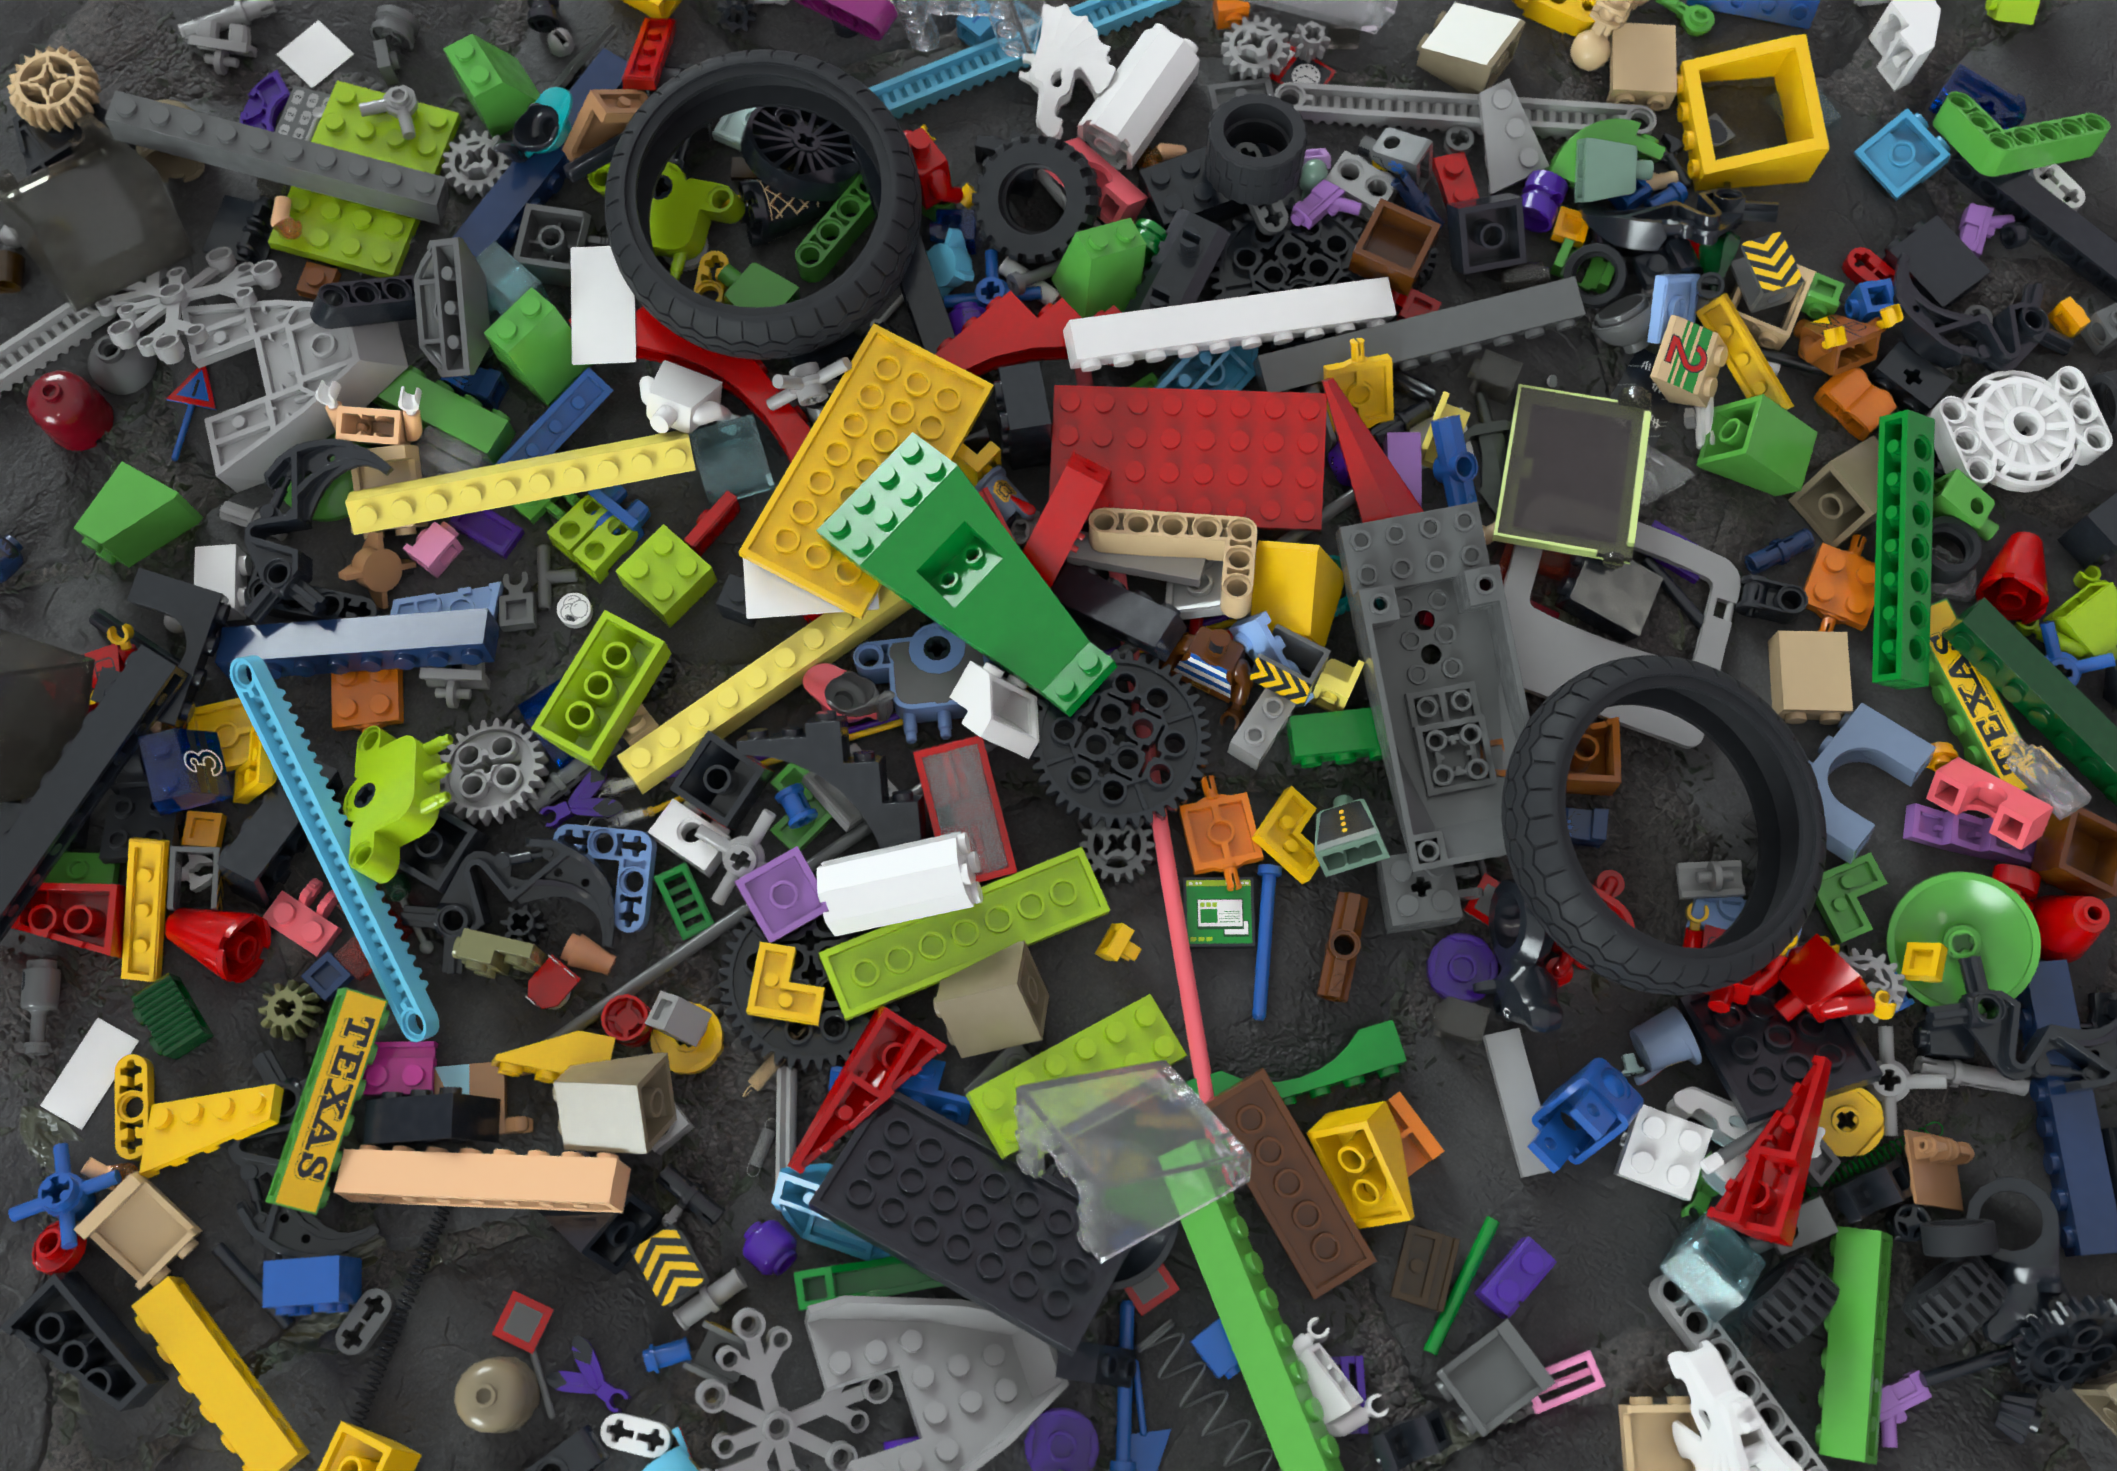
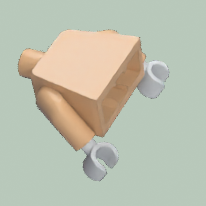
M321 380L315 398L320 403L326 405V412L336 431L335 439L348 440L363 445L386 447L403 444L411 445V442L419 440L422 436L423 428L419 410L422 395L420 388L416 387L415 395L405 392L404 386L401 387L398 406L403 411L343 406L340 401H337L341 385L336 381H332L329 387L325 384L324 380Z

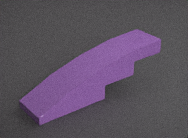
M1917 803L1906 805L1903 839L1964 855L2031 867L2037 840L2020 850L1990 834L1989 831L1994 820L1992 817L1982 819L1963 812L1955 815L1949 811L1943 812Z

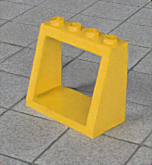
M1806 34L1792 35L1682 62L1677 72L1676 94L1679 103L1677 119L1683 124L1682 143L1685 145L1683 149L1688 151L1689 156L1687 172L1690 179H1693L1695 191L1717 189V187H1723L1724 182H1731V188L1802 183L1810 180L1830 148ZM1774 77L1788 144L1716 160L1701 82Z

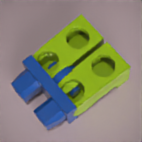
M621 485L605 487L601 490H589V495L582 498L547 531L553 546L571 561L577 563L582 570L599 584L609 575L608 570L636 541L638 542L644 536L642 526L651 516L649 508L638 499L626 510L619 505L628 496L627 491Z

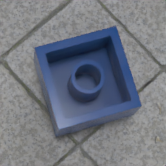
M336 1255L263 1261L262 1308L276 1309V1315H312V1307H314V1312H349V1305L356 1304L362 1296V1258Z

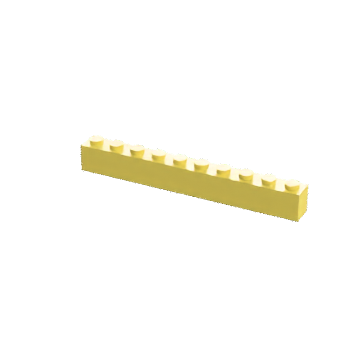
M677 430L349 492L345 504L353 533L358 535L694 471L696 468L689 434Z
M882 585L878 591L879 609L867 610L862 620L848 612L822 614L617 755L618 760L642 794L646 793L685 766L708 730L721 738H725L803 684V676L811 667L821 663L832 664L914 606Z

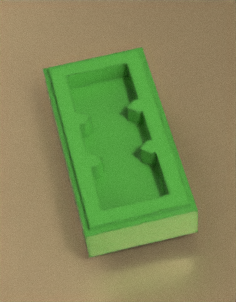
M63 853L43 883L118 884L120 863L104 864L99 859L100 853Z

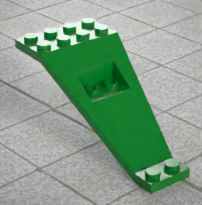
M914 432L816 530L821 538L863 572L1038 692L1069 717L1118 667L1111 657L1088 640L960 467Z

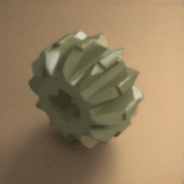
M288 980L286 987L280 983L274 984V995L269 993L263 994V998L268 1001V1005L258 1008V1011L267 1016L260 1024L266 1029L271 1028L270 1036L276 1039L283 1036L285 1041L292 1042L296 1034L301 1038L308 1037L307 1026L319 1027V1023L313 1020L314 1015L324 1013L323 1008L315 1006L321 1000V997L317 993H311L312 987L309 984L303 983L299 986L297 981ZM293 1004L296 1006V1009H291L294 1014L288 1017L286 1012H291L288 1008Z

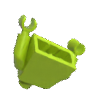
M2093 565L2088 566L2084 572L2079 571L2073 579L2074 584L2082 590L2050 613L2043 621H2054L2061 651L2071 654L2077 660L2113 653L2114 659L2117 660V589L2113 582L2101 581V570ZM2039 619L2029 623L2030 626H2025L2018 621L2015 623L2014 627L2023 636H2029L2034 633L2036 634V639L2044 643Z

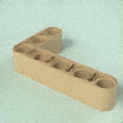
M1098 508L1090 514L1088 519L1089 543L1097 552L1142 556L1206 558V560L1223 561L1220 600L1222 612L1234 619L1245 617L1250 612L1257 541V525L1251 519L1238 516L1120 508Z

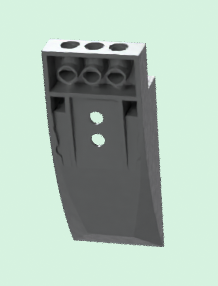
M1478 502L1340 527L1335 536L1359 657L1361 661L1365 662L1362 671L1372 716L1412 871H1422L1507 855L1501 819L1502 792L1505 777H1496L1495 769L1507 770L1514 746L1530 716L1499 564L1490 566ZM1375 600L1377 602L1378 610L1373 605ZM1428 611L1433 615L1434 624L1431 629L1420 630L1416 627L1414 618L1418 612ZM1426 645H1435L1439 648L1441 657L1436 664H1427L1422 660L1421 651ZM1503 738L1505 752L1502 749V745L1490 747L1489 740ZM1480 745L1484 760L1480 758Z

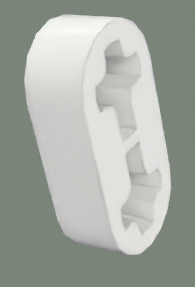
M2057 164L2034 168L2028 174L2075 211L2085 202L2083 189ZM2045 174L2049 178L2043 180L2040 178V176H2043ZM2070 197L2072 201L2065 202L2063 198Z
M616 1413L606 1418L601 1426L600 1434L603 1442L613 1449L656 1458L668 1452L673 1444L671 1429L658 1421L626 1413ZM622 1420L624 1421L623 1428L635 1432L633 1437L623 1436L617 1442L614 1440L615 1434L610 1432L611 1425H618L619 1421ZM658 1429L660 1430L659 1437L665 1439L664 1445L656 1446L653 1451L650 1450L651 1443L640 1440L641 1433L647 1435L654 1434L655 1430Z

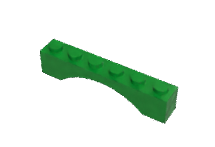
M1389 1020L1359 1029L1348 1046L1334 1060L1321 1069L1297 1079L1272 1083L1286 1107L1297 1104L1296 1097L1309 1094L1311 1099H1316L1331 1094L1330 1087L1344 1084L1345 1089H1349L1366 1083L1364 1078L1366 1076L1378 1073L1379 1079L1398 1074L1400 1073L1398 1067L1402 1066L1407 1060L1394 1021ZM1223 1071L1210 1074L1214 1097L1243 1079ZM1195 1078L1186 1081L1185 1087L1197 1126L1200 1127L1203 1123V1116L1200 1107L1197 1079Z
M895 1257L794 1272L799 1311H807V1307L841 1296L888 1297L945 1286Z

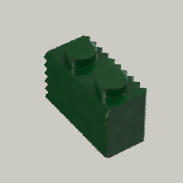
M167 973L131 996V1000L136 1006L132 1009V1013L142 1026H148L152 1035L149 1038V1042L160 1056L164 1055L175 1060L180 1059L183 1055H186L189 1051H192L195 1047L200 1046L214 1036L181 978L174 974Z

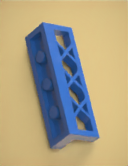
M588 367L494 465L553 454L614 390Z

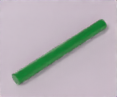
M1486 1217L1445 1302L1444 1311L1440 1313L1423 1350L1436 1357L1500 1224L1497 1220Z

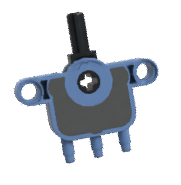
M925 615V622H920V629L915 632L913 637L862 643L855 649L853 654L858 676L868 678L874 684L890 683V691L895 693L893 698L896 714L903 720L904 734L906 735V742L909 744L917 741V723L938 721L941 738L948 740L952 737V719L965 718L968 710L951 699L950 695L970 661L982 667L986 662H989L1004 670L927 615ZM867 661H878L873 666H864V663H866Z

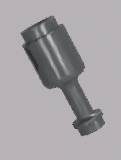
M28 960L26 969L22 970L20 1006L23 1010L31 1013L30 1041L23 1043L25 1055H48L49 1048L51 1047V1043L45 1042L47 1013L56 1010L60 1002L61 970L58 969V961Z

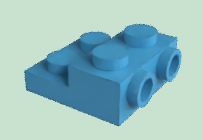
M1908 108L1854 151V156L1895 201L1900 199L1919 182L1923 183L1949 162L1951 155L1947 142L1940 136L1935 138L1927 130L1929 127L1927 121L1919 113L1913 114Z

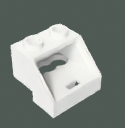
M1936 0L1891 1L1868 38L1883 57L1876 68L1894 91L1912 81L1934 48L1941 8Z
M970 661L950 695L951 699L968 710L962 724L981 738L1029 759L1039 742L1037 696L1026 690L1027 685L1012 674H1009L1008 678L1003 677L1004 671L993 664L986 662L982 667Z

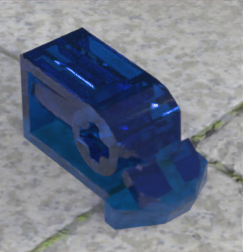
M1962 64L1957 67L1928 109L1937 115L1950 92H1961L1970 96L2003 129L2020 125L2027 112L2025 98L2022 95L2018 94L2015 97Z

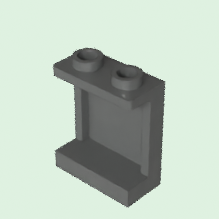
M1507 1319L1436 1372L1440 1380L1435 1383V1386L1448 1403L1455 1399L1464 1412L1458 1415V1417L1471 1435L1479 1431L1481 1436L1484 1437L1556 1382Z

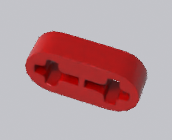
M1859 247L1853 249L1843 262L1842 269L1844 274L1856 285L1866 281L1891 278L1892 283L1894 282L1895 270L1867 248ZM1861 260L1864 266L1856 267L1854 265L1855 262L1857 263Z

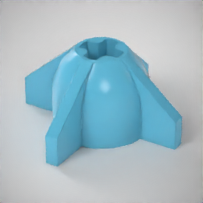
M949 228L945 243L936 244L929 251H926L942 300L944 295H948L955 287L974 279L972 259L967 252L962 231Z

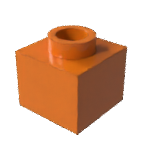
M1213 0L1212 10L1217 30L1231 29L1233 22L1241 26L1242 18H1249V0Z

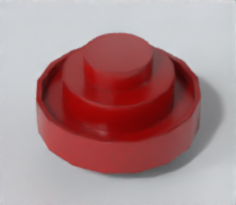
M55 1221L39 1234L34 1243L32 1251L33 1265L37 1270L51 1276L54 1273L68 1272L74 1268L83 1256L87 1239L84 1240L77 1233L78 1246L68 1250L62 1249L59 1221Z

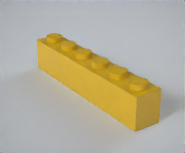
M167 1276L131 1306L138 1315L135 1317L137 1325L146 1334H152L159 1344L156 1347L158 1354L168 1364L173 1363L180 1373L177 1378L181 1386L187 1392L194 1393L201 1402L199 1410L209 1422H215L222 1431L221 1440L232 1453L237 1452L245 1463L242 1466L243 1471H289L310 1453L182 1277Z

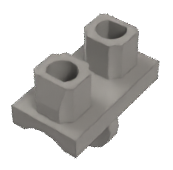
M200 18L196 35L189 34L188 44L195 45L198 49L215 51L214 54L206 53L204 55V62L214 64L216 74L226 75L228 67L238 68L239 59L229 57V54L256 58L257 48L251 45V28L232 23L229 25L228 40L219 39L221 23Z
M485 662L478 665L462 664V669H451L452 665L442 668L427 666V668L420 667L419 678L425 679L428 687L436 688V698H446L448 708L457 709L460 699H471V689L490 690L491 680L485 674Z
M1741 860L1687 862L1675 865L1679 900L1743 897L1746 895L1742 881Z

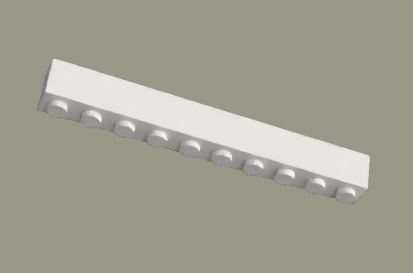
M1383 277L1072 319L1068 321L1063 329L1070 369L1081 368L1082 372H1091L1100 369L1101 365L1114 363V367H1125L1133 364L1135 360L1146 359L1147 363H1155L1165 360L1166 356L1178 355L1179 358H1190L1196 356L1199 351L1210 350L1211 354H1219L1235 346H1242V349L1247 350L1257 348L1263 342L1273 341L1274 345H1283L1292 342L1293 338L1305 337L1306 341L1320 339L1327 333L1336 332V336L1354 332L1356 329L1386 324L1396 316V310L1389 278Z

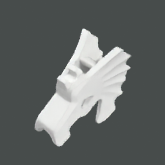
M1048 4L1043 5L1041 37L1036 54H1023L1022 59L1023 64H1029L1032 68L1028 72L1020 71L1019 80L1031 85L1032 89L1039 94L1036 116L1038 134L1046 137L1050 136L1061 140L1063 128L1061 127L1062 119L1057 117L1060 108L1070 102L1076 79L1081 78L1085 82L1094 100H1096L1099 94L1108 88L1116 71V68L1109 64L1110 57L1107 56L1110 46L1103 44L1099 40L1097 29L1088 21L1086 15L1076 16L1072 14L1067 4L1058 7ZM1061 79V86L1054 87L1053 84Z
M1692 1086L1677 1092L1666 1105V1112L1668 1114L1685 1120L1694 1118L1705 1127L1712 1129L1711 1139L1722 1147L1770 1119L1767 1118L1745 1125L1732 1101ZM1818 1127L1811 1159L1821 1155L1820 1141L1826 1132L1823 1127ZM1749 1150L1710 1174H1706L1702 1169L1701 1174L1705 1182L1723 1196L1727 1191L1724 1186L1730 1178L1735 1179L1747 1162L1745 1156Z
M1704 1340L1699 1343L1700 1349L1692 1352L1675 1351L1668 1355V1362L1675 1378H1681L1687 1386L1691 1398L1690 1410L1701 1434L1700 1437L1678 1420L1672 1423L1673 1437L1679 1455L1682 1458L1690 1459L1694 1463L1695 1471H1804L1777 1442L1756 1409L1752 1399L1737 1389L1720 1352L1712 1343Z

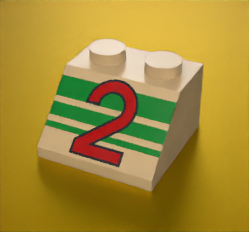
M1671 315L1650 377L1668 402L1707 408L1710 397H1713L1716 393L1718 386L1717 375L1720 366L1723 367L1727 361L1728 348L1718 333L1677 315Z

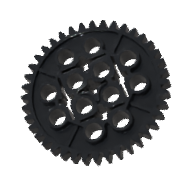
M1290 197L1288 205H1285L1288 213V223L1277 235L1268 236L1263 234L1258 229L1253 216L1251 217L1246 212H1243L1240 221H1232L1231 230L1225 229L1231 235L1210 274L1209 284H1212L1211 296H1216L1215 300L1368 280L1348 270L1353 251L1361 237L1363 228L1358 227L1352 230L1354 219L1350 218L1343 222L1342 211H1339L1335 216L1327 213L1310 230L1302 225L1296 226L1290 219L1293 206L1296 204L1293 197ZM1264 204L1268 211L1265 222L1267 224L1273 223L1274 227H1276L1279 216H1272L1268 209L1270 204ZM1302 231H1310L1314 235L1308 236L1303 234ZM1258 238H1266V239H1268L1270 242L1262 243V242L1258 241L1257 239H1258ZM1335 247L1342 252H1332L1329 248ZM1291 254L1297 259L1290 260L1285 258L1284 255ZM1274 255L1273 260H1269L1267 263L1265 262L1261 267L1262 260L1267 261L1269 258L1271 259V257ZM1246 261L1252 266L1244 267L1239 262ZM1318 271L1321 272L1324 276L1317 277L1314 276L1311 272ZM1273 278L1279 283L1271 284L1266 279ZM1336 332L1327 333L1324 337L1311 341H1306L1305 337L1293 338L1292 342L1283 345H1274L1273 341L1263 342L1258 347V351H1261L1267 345L1270 346L1269 353L1277 351V349L1283 350L1335 337Z
M1116 649L1113 652L1112 659L1118 667L1087 699V707L1077 709L1071 717L1067 716L1049 700L1037 698V705L1041 710L1038 711L1039 742L1036 746L1037 749H1034L1029 760L1039 761L1032 766L1033 773H1043L1038 779L1039 786L1050 784L1046 790V796L1050 797L1058 794L1055 802L1057 808L1065 803L1068 804L1066 815L1070 816L1076 810L1079 811L1080 823L1090 816L1092 817V827L1094 828L1099 824L1100 820H1105L1106 830H1110L1113 822H1118L1120 830L1124 831L1126 822L1130 821L1134 829L1137 830L1140 819H1144L1148 826H1152L1154 814L1163 821L1166 817L1165 808L1173 813L1177 812L1178 807L1175 800L1185 804L1188 800L1185 791L1191 793L1196 791L1197 786L1192 780L1201 781L1203 778V773L1198 769L1206 768L1208 761L1201 756L1209 755L1211 748L1202 743L1210 741L1211 734L1202 731L1209 726V720L1199 719L1205 713V707H1194L1199 701V694L1188 696L1192 687L1191 683L1179 685L1182 678L1181 673L1173 677L1169 676L1170 664L1163 667L1162 670L1158 669L1159 658L1157 657L1150 664H1147L1146 653H1142L1138 660H1133L1132 650H1128L1125 659H1121ZM1124 680L1129 681L1135 689L1130 693H1122L1117 689L1116 684ZM1152 695H1160L1165 699L1166 704L1156 708L1151 706L1147 699ZM1097 703H1099L1093 715L1094 728H1089L1087 732L1084 733L1078 747L1076 748L1081 738L1082 723H1085L1088 719H1090ZM1134 703L1139 704L1140 712L1136 711L1134 715H1129L1128 707H1131ZM1106 711H1114L1119 715L1120 720L1109 724L1103 721L1101 715ZM1138 725H1144L1151 730L1152 734L1147 738H1138L1134 734L1133 729ZM1065 726L1070 728L1074 735L1068 740H1062L1056 737L1054 732L1058 728ZM1162 731V734L1159 738L1156 747L1157 757H1153L1151 761L1148 762L1142 776L1139 778L1141 771L1145 765V752H1148L1150 748H1153L1160 732ZM1119 734L1124 735L1125 739L1119 745L1113 743L1114 738H1117ZM1172 739L1178 740L1182 744L1183 750L1179 753H1172L1166 749L1165 743ZM1092 741H1098L1105 746V751L1098 755L1091 754L1086 746ZM1126 755L1132 756L1136 760L1137 765L1133 769H1124L1118 763L1119 758ZM1104 764L1110 765V772L1112 774L1107 773L1104 777H1100L1097 767L1102 768ZM1155 770H1161L1168 775L1169 780L1164 784H1157L1152 781L1150 774ZM1076 772H1085L1089 775L1091 781L1086 785L1080 786L1076 785L1071 777ZM1115 786L1121 790L1122 797L1112 801L1105 797L1103 791L1107 787Z
M821 915L801 926V929L796 934L786 935L772 944L796 947V956L804 960L800 968L792 971L791 983L810 985L808 979L810 978V973H812L811 962H813L814 970L818 976L815 986L823 987L826 990L831 987V984L820 962L819 952L881 927L834 936L831 931L823 932L818 929L819 922L824 919V916ZM742 918L741 921L745 931L738 929L732 931L738 942L726 943L727 949L733 954H726L721 957L722 962L729 967L719 969L720 976L728 979L719 983V989L723 992H729L720 999L722 1005H732L725 1011V1015L727 1018H736L731 1024L733 1031L743 1029L739 1036L742 1042L752 1038L749 1046L752 1052L763 1047L761 1053L763 1060L775 1054L774 1063L775 1066H779L784 1059H787L789 1070H793L797 1062H801L803 1071L806 1073L811 1063H815L818 1072H822L824 1062L827 1061L831 1067L837 1066V1059L842 1058L846 1063L876 1009L845 1021L837 1000L832 1002L824 999L822 1012L825 1013L821 1014L819 1026L747 1015L746 1009L754 974L749 970V966L757 959L760 942L768 943L755 918L753 921ZM808 937H814L815 943H817L812 951H807L806 945H803L807 943ZM905 997L894 1002H904ZM894 1002L884 1005V1007H887L897 1015L900 1014V1008ZM831 1022H840L845 1026V1030L840 1036L831 1037L825 1032L827 1025ZM803 1025L809 1029V1033L802 1040H794L789 1036L793 1027Z

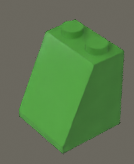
M470 34L443 48L464 94L492 138L513 129L517 119L527 111L530 104L539 98L540 93L519 60L478 36Z
M1131 218L1076 232L1051 280L1061 297L1082 318L1093 317L1100 310L1106 312L1113 305L1124 313L1130 299H1134L1137 294L1136 288L1138 284L1141 285L1146 242Z
M532 287L484 332L502 367L548 407L583 371L593 365L572 364V329L556 307Z
M1764 394L1714 407L1711 431H1714L1715 444L1710 445L1711 432H1709L1705 437L1704 445L1701 447L1696 464L1698 467L1773 496L1802 490L1817 431Z
M122 461L74 526V529L84 537L81 543L95 551L99 558L113 566L118 561L130 568L199 524L203 517L177 491Z

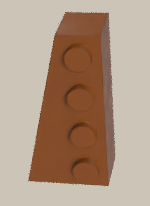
M1619 717L1590 724L1576 747L1571 760L1566 793L1612 796L1622 783ZM1503 738L1489 740L1490 747L1502 745V749L1505 752ZM1480 745V758L1484 760ZM1495 769L1496 777H1505L1506 770Z

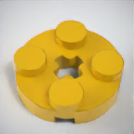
M700 1004L694 1005L708 1011L712 1015L707 1023V1030L703 1037L700 1038L696 1047H688L686 1044L679 1045L677 1040L656 1029H653V1033H651L650 1042L653 1054L668 1053L670 1070L676 1074L692 1075L708 1069L723 1052L724 1031L722 1024L710 1009Z
M1859 1087L1824 1099L1818 1127H1823L1826 1130L1822 1139L1836 1156L1865 1155L1873 1150L1883 1137L1885 1127L1883 1125L1884 1113L1879 1101L1870 1092ZM1852 1111L1855 1114L1852 1117V1121L1855 1123L1854 1127L1850 1129L1844 1126L1842 1129H1839L1837 1127L1839 1123L1837 1115L1840 1112L1846 1114Z

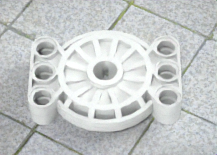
M2072 366L2060 368L2048 380L2029 372L2016 370L1992 373L1974 384L1964 393L1961 399L1955 396H1947L1926 415L1935 419L1934 449L1945 473L1947 474L1955 469H1959L1981 489L1986 484L1991 483L2008 491L2023 493L2040 491L2055 484L2072 470L2075 464L2083 466L2092 463L2109 450L2113 443L2111 432L2084 375L2080 370ZM1976 391V397L1971 398L1974 392ZM2025 430L2027 434H2026V435H2022V434L2019 433V432H2022V431Z

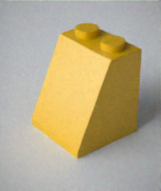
M1259 540L1256 548L1251 616L1267 611L1272 620L1267 625L1271 633H1273L1276 624H1279L1325 648L1345 583L1343 572L1320 545Z

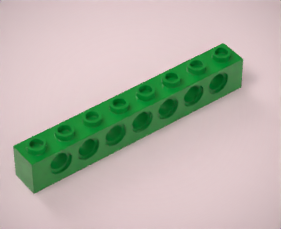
M1909 409L1879 417L1872 683L1898 690L1929 686L1935 419Z

